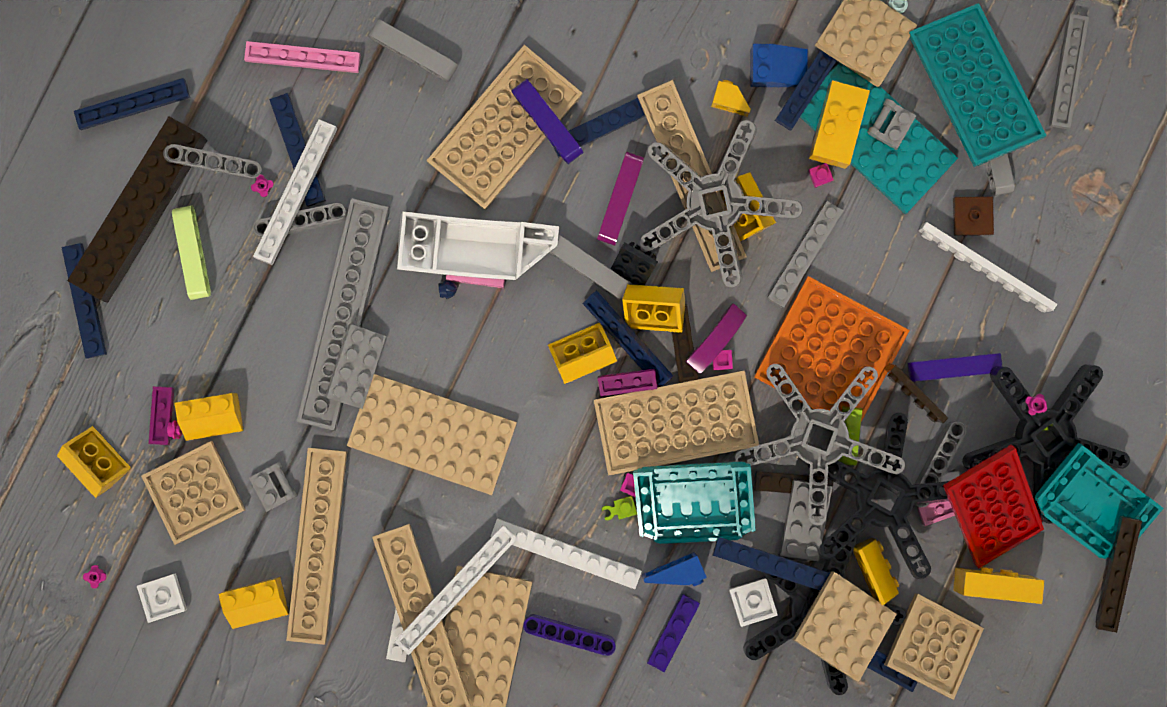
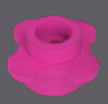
M259 175L256 177V182L251 185V190L253 192L257 191L262 197H266L274 183L272 180L265 179L263 175Z
M1043 394L1026 398L1025 403L1028 404V413L1030 415L1044 413L1047 410Z
M173 420V422L168 423V436L173 439H180L183 433L178 422Z
M97 565L92 566L91 570L83 575V579L88 581L93 589L98 588L99 583L107 578V575Z

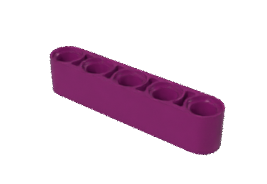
M626 152L597 240L616 245L644 157Z

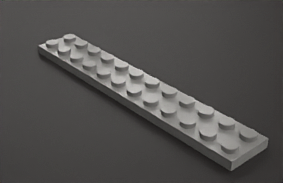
M351 198L297 422L336 430L342 402L326 398L325 394L348 325L352 324L361 327L389 211L387 206Z

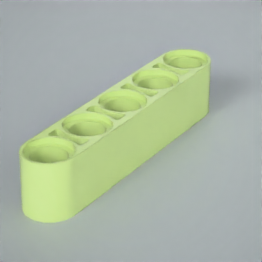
M192 205L172 209L188 297L190 300L211 296V289L195 209Z

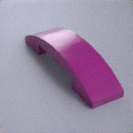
M732 303L721 316V320L685 362L701 374L731 340L747 315Z

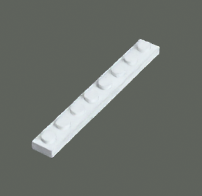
M318 119L253 255L254 258L273 265L337 131L336 126Z
M925 222L918 231L922 233L921 236L923 238L938 243L937 246L944 251H951L958 260L967 261L971 264L970 267L979 272L983 271L987 274L986 277L994 282L999 281L1003 284L1002 287L1004 289L1018 293L1020 299L1032 302L1039 311L1045 313L1054 311L1057 303L928 222Z
M497 518L490 537L504 525L517 538L512 544L516 547L636 589L642 570Z
M502 525L394 642L409 655L517 538Z

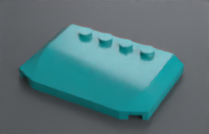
M1080 443L1075 446L1035 495L1042 515L1099 558L1104 559L1111 558L1120 516L1136 518L1142 521L1140 537L1164 509Z
M724 462L651 466L633 471L639 535L641 537H649L659 544L717 541L718 536L728 540H738L746 533L756 531L751 464Z

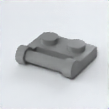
M886 99L877 120L867 133L897 150L916 115L897 105L894 101ZM890 110L895 112L885 132L881 133L879 130Z
M280 462L249 477L266 512L297 496L296 492L289 485L281 469L282 465ZM272 472H275L286 494L283 497L271 476Z

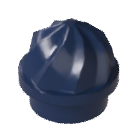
M444 280L443 283L438 284L440 298L449 299L455 295L457 287L453 282Z

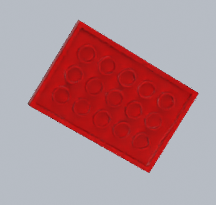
M1013 445L1006 447L943 485L973 562L978 569L1044 530L1017 450Z

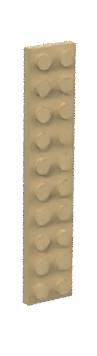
M673 80L638 94V100L656 142L665 144L701 177L712 174ZM674 158L669 160V168L672 170L676 168L677 161ZM689 171L684 172L682 176L685 182H689L692 177ZM671 176L682 205L686 210L689 191ZM719 191L705 194L709 215L727 211ZM698 225L693 226V231L710 271L713 272L720 269L712 231ZM732 225L738 260H741L747 256L734 225ZM722 235L719 241L722 245L726 246L729 243V238L726 235ZM725 254L724 262L726 264H732V255Z
M308 448L286 641L325 645L327 642L347 451Z
M410 524L372 537L403 631L435 598ZM441 620L411 652L428 706L471 707L445 626Z

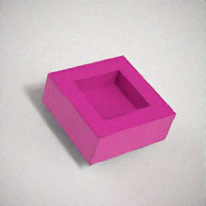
M826 163L808 170L815 188L834 180Z
M722 350L712 361L713 370L733 369L732 350Z
M627 473L620 491L636 497L634 477L632 474Z

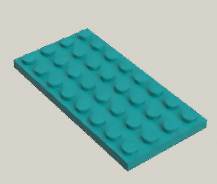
M979 3L909 32L910 40L974 167L1044 139L1047 136Z
M839 63L826 76L800 118L816 132L827 89L832 80L870 90L850 164L904 214H907L952 166L958 157L916 119H914L897 150L870 136L867 132L877 120L884 107L883 103L885 100L890 99L897 105H901L881 86L876 87L842 63ZM890 110L879 130L881 133L885 132L895 112Z

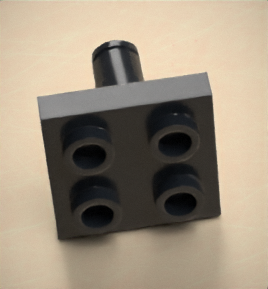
M624 242L611 270L634 285L645 286L658 263L656 261L657 257L654 253L652 257H649L652 252L648 251L644 254L639 251L640 246L638 244L634 248V242L629 244Z

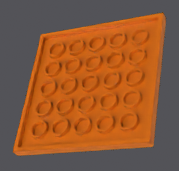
M807 276L754 378L776 389L767 376V369L772 364H779L783 367L810 408L813 410L825 409L830 411L860 371L865 367H873L878 373V378L855 407L862 408V422L888 373L885 367L889 363H893L910 330ZM774 368L772 369L771 377L775 376L779 382L775 383L778 386L781 381L787 380V378L784 377L782 379L779 375L781 370ZM871 371L869 373H863L865 375V378L862 382L860 381V379L857 380V382L863 384L865 388L868 387V385H865L867 380L874 379L872 377L873 373ZM784 384L781 388L782 393L790 394L792 386ZM854 386L851 388V394L854 397H859L862 394V389ZM843 401L838 405V408L841 412L842 406L850 407L849 403L846 401Z

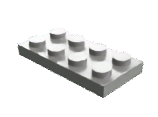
M352 324L348 325L325 394L326 398L363 409L386 339L385 335Z
M793 479L780 555L819 562V547L822 544L826 521L821 525H814L809 520L808 481ZM827 485V514L832 492L831 485ZM815 491L812 495L813 500L821 502L824 499V494L821 491ZM812 504V508L816 507V513L812 514V517L817 522L820 518H823V515L820 514V508L824 509V504L819 506Z

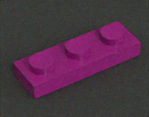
M655 369L598 376L600 396L658 388Z
M153 386L148 444L170 445L171 437L168 436L167 426L169 422H172L174 388Z

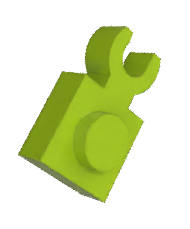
M632 495L614 500V507L609 505L602 507V511L608 509L611 512L609 516L604 517L605 520H611L614 515H618L619 520L637 515Z

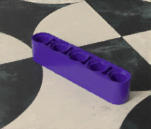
M525 79L511 90L515 98L567 164H570L584 153L528 79Z
M1001 353L910 362L907 363L908 374L912 382L990 374L993 367L1002 366Z
M535 614L528 615L524 620V630L526 633L605 656L612 655L616 649L613 637ZM535 620L538 626L531 629L528 627L527 622ZM548 625H553L556 627V632L554 634H549L546 632V627ZM571 630L575 633V637L567 639L564 633ZM591 636L594 641L588 645L583 642V638ZM604 641L612 643V647L608 650L603 649L601 645Z

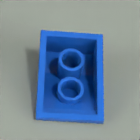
M753 44L750 49V87H797L808 70V49L777 44Z
M695 552L642 574L645 583L692 584L697 586L704 582L703 579L707 578Z

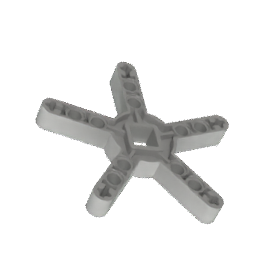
M748 120L740 122L718 174H709L701 177L665 144L655 142L649 146V156L689 192L686 210L641 237L640 245L644 250H655L695 225L711 230L723 282L728 287H735L740 284L742 273L731 226L740 219L741 215L752 214L797 218L802 214L803 206L799 201L744 196L742 188L736 182L757 132L756 125ZM750 124L749 128L752 129V132H747L745 136L746 139H749L748 142L738 139L739 135L741 137L744 136L745 131L742 130L743 127H747ZM741 142L744 145V150L738 154L735 152L734 147L737 143ZM655 148H661L660 152L668 156L664 158L661 155H655ZM674 158L677 161V166L672 170L669 168L668 162ZM733 160L736 163V169L730 172L726 166L729 161ZM689 171L692 176L689 182H685L682 178L683 173ZM723 190L727 211L709 215L705 194ZM753 200H757L760 204L757 211L750 209V203ZM772 202L779 204V211L776 213H772L769 210V205ZM783 202H786L785 207H792L793 203L796 204L799 211L793 215L792 211L784 210L785 214H782L784 209ZM681 217L687 219V225L684 228L678 224V220ZM664 227H668L671 231L668 238L662 234ZM722 235H726L729 238V243L726 246L722 245L719 241ZM656 236L659 238L653 241L652 245L646 244L648 242V238L652 239ZM725 254L732 255V264L724 262ZM735 266L736 269L732 270L733 276H737V279L734 280V283L732 282V280H728V277L731 276L730 270L726 271L725 268H731Z
M772 364L768 367L767 376L797 421L792 428L790 437L741 450L736 454L735 461L740 462L739 458L742 457L743 453L745 456L752 455L751 450H754L757 462H754V458L748 459L747 463L751 464V466L797 454L799 458L810 464L808 516L812 524L821 525L826 521L828 465L836 462L842 456L893 474H899L904 470L905 463L902 458L849 439L848 429L844 423L876 382L878 373L873 367H865L860 371L830 411L825 409L811 410L783 367L779 364ZM774 368L781 370L779 375L782 379L784 377L787 378V380L781 381L778 386L775 384L779 382L775 376L771 377L772 369ZM871 371L873 373L872 377L874 379H868L865 383V385H868V387L865 388L863 384L857 382V380L860 379V381L862 382L865 378V375L863 373H869ZM784 384L792 386L790 394L782 393L781 388ZM852 387H860L862 394L859 397H854L851 394ZM795 400L803 402V408L799 411L794 410L792 407V403ZM843 401L848 402L850 405L849 411L841 412L838 408L839 403ZM813 424L834 431L827 451L806 444ZM782 442L788 447L787 452L784 454H780L776 448ZM854 446L862 447L863 454L860 457L853 456L852 448ZM766 448L769 455L766 459H761L758 456L759 449ZM875 452L880 453L882 456V461L879 464H874L871 461V455ZM886 455L890 457L888 461L895 462L896 459L899 460L900 469L896 468L893 471V467L886 464V468L882 467L885 463ZM816 471H821L824 474L825 478L822 482L814 481L813 474ZM815 491H821L824 494V499L821 502L813 500L812 495ZM812 504L817 506L824 504V509L820 508V514L823 515V518H820L818 522L812 517V514L816 513V507L812 508Z

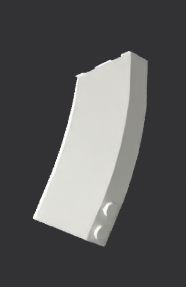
M402 212L399 227L397 270L516 280L557 246L559 226Z

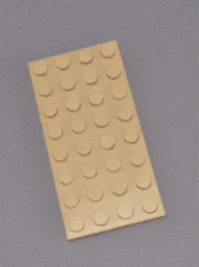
M525 45L426 160L484 210L489 207L546 139V136L515 98L511 90L525 79H528L560 121L583 95L579 89Z
M745 371L594 400L608 476L634 471L642 467L671 464L759 445Z
M374 374L363 409H359L347 446L493 495L517 422Z
M457 565L455 576L463 568V566ZM486 572L446 615L444 626L471 707H506L532 581Z

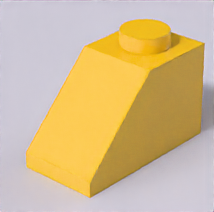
M729 80L718 81L711 107L748 117L751 109L738 86L733 85V82Z

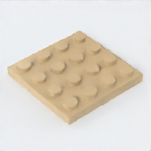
M843 0L815 46L876 87H879L910 38L909 32L914 30L917 24L881 0Z
M213 441L141 476L174 545L246 510Z
M831 571L793 640L854 681L859 682L897 614L886 606L881 605L877 600L837 573Z
M914 594L907 610L906 618L900 626L884 665L954 700L984 628L919 594Z

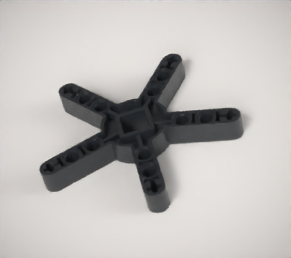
M1085 364L1081 366L1051 409L1047 408L1044 413L1030 415L1028 413V404H1026L1025 410L1021 408L1022 403L1025 402L1030 394L1014 372L1008 367H993L990 371V378L1020 421L1016 427L1014 437L965 454L962 459L964 467L971 469L988 459L991 452L994 451L996 454L1006 447L1013 445L1017 450L1019 458L1024 456L1029 461L1034 462L1033 499L1041 521L1048 524L1053 523L1042 515L1035 495L1056 471L1058 464L1066 459L1078 443L1083 444L1084 447L1096 456L1101 449L1102 454L1099 459L1109 466L1123 469L1130 463L1129 455L1123 451L1077 437V430L1073 419L1103 377L1102 369L1096 365ZM1079 385H1081L1082 390L1078 394L1077 388ZM1014 386L1016 391L1011 395L1010 390ZM1068 401H1070L1071 406L1067 410L1066 404ZM1046 427H1049L1056 436V439L1043 447L1036 435ZM1112 456L1118 457V461L1111 459ZM1048 471V477L1044 480V473Z
M895 413L891 416L888 422L883 450L902 458L908 424V419L904 414ZM896 420H900L899 423L901 424L898 431H895ZM890 438H897L900 444L898 446L892 445ZM886 459L882 467L886 468V464H888L893 467V471H895L896 468L900 469V465L898 464L899 460L896 459V464L891 465L887 462ZM838 460L830 464L836 466L838 472L832 474L828 471V479L856 494L855 501L858 510L822 542L819 547L820 557L824 560L833 559L870 524L878 527H888L912 576L919 580L926 578L931 573V566L906 517L911 513L914 505L949 501L947 496H943L939 492V488L949 481L912 485L902 473L893 474L877 469L864 475ZM816 471L817 473L824 476V474L821 471ZM849 474L854 476L855 482L848 483L845 480V476ZM879 485L898 495L890 511L871 501ZM921 489L927 490L929 497H921L919 491ZM854 519L859 520L862 524L861 528H854L851 521ZM898 530H906L907 538L899 537ZM840 532L845 533L848 538L847 541L840 542L837 534ZM833 542H834L836 546H834L833 549L831 550V553H832V554H830V553L825 554V553H824V550H825L824 546H825L826 548H828V547H830V546L833 544ZM907 548H915L916 556L908 555ZM920 557L921 560L918 561V564H917V562H915L914 564H912L911 561H915L916 559H918V558ZM919 566L925 568L923 574L921 572H917L916 569H918Z
M843 532L837 534L840 542L847 541V539L843 538L845 534ZM857 537L847 545V549H843L844 557L837 560L835 556L831 560H826L822 570L829 572L830 569L836 568L837 574L843 577L856 545ZM833 542L832 547H831V549H830V552H829L830 554H832V553H831V550L833 549V547L836 546L834 542ZM762 572L791 597L789 602L790 614L745 642L743 646L745 655L751 660H758L792 639L806 617L814 596L817 597L820 590L793 582L791 588L787 589L784 587L786 579L770 576V574ZM884 604L893 612H899V615L895 616L892 624H902L906 618V612L897 605ZM784 625L790 626V631L787 634L781 633V628ZM768 635L774 636V641L771 644L765 643V638ZM758 641H760L765 648L762 649ZM751 646L756 648V653L753 654L752 652H750ZM821 659L829 689L836 695L845 694L848 689L846 675L836 668L829 670V663ZM833 676H836L837 680L840 682L839 688L835 687L836 680Z

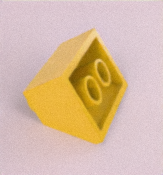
M750 172L737 177L736 182L742 188L744 196L763 197ZM720 190L719 192L726 206L724 192ZM753 200L750 203V209L757 211L760 204L757 200ZM742 214L740 219L734 224V228L741 242L774 225L776 221L773 216Z
M627 284L622 301L625 322L631 329L682 333L685 311L684 288Z
M600 323L548 344L564 384L617 362L612 346Z
M238 393L174 403L177 422L186 441L244 431Z
M93 426L63 444L57 454V457L95 498L110 489L131 469L127 462Z
M870 538L856 544L853 553L872 597L881 605H884L899 594L897 590L899 584L896 578L891 576L889 571L891 570V565L888 559H884L881 553L884 551L880 541Z
M281 577L226 590L218 594L223 614L232 629L289 615Z

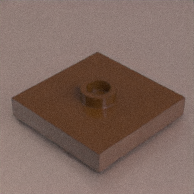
M993 197L953 198L954 236L994 235Z

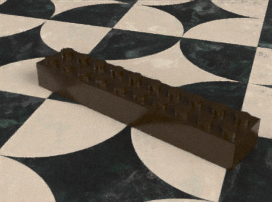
M168 116L67 280L68 282L106 303L109 302L191 166L167 161L163 156L164 149L171 144L202 150L208 141L202 134ZM170 148L168 156L171 159H176L178 151L175 148ZM190 152L188 160L194 163L198 156L196 153Z

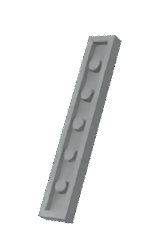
M1075 14L1068 15L1050 127L1066 130L1071 128L1089 17Z
M826 201L767 299L782 308L785 307L841 216L842 209Z

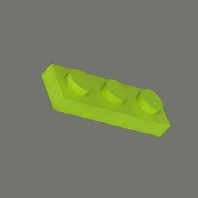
M842 406V412L849 411L850 407ZM854 408L844 421L848 429L849 439L859 442L862 408ZM859 446L852 448V454L855 457H858ZM842 456L838 460L846 465H857V460Z

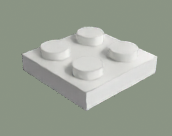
M176 573L137 586L148 623L187 610Z
M766 578L729 589L741 627L778 616Z

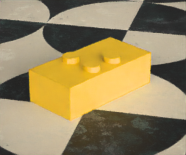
M832 80L827 89L809 159L844 169L850 165L870 90Z
M955 567L953 591L964 596L1042 604L1044 580L1034 576L1020 575L1017 572L1000 569V572H993V568L981 567V570Z

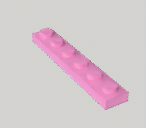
M246 41L244 60L252 63L359 73L361 54L358 52Z

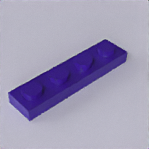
M682 594L647 664L665 672L700 605L699 602Z

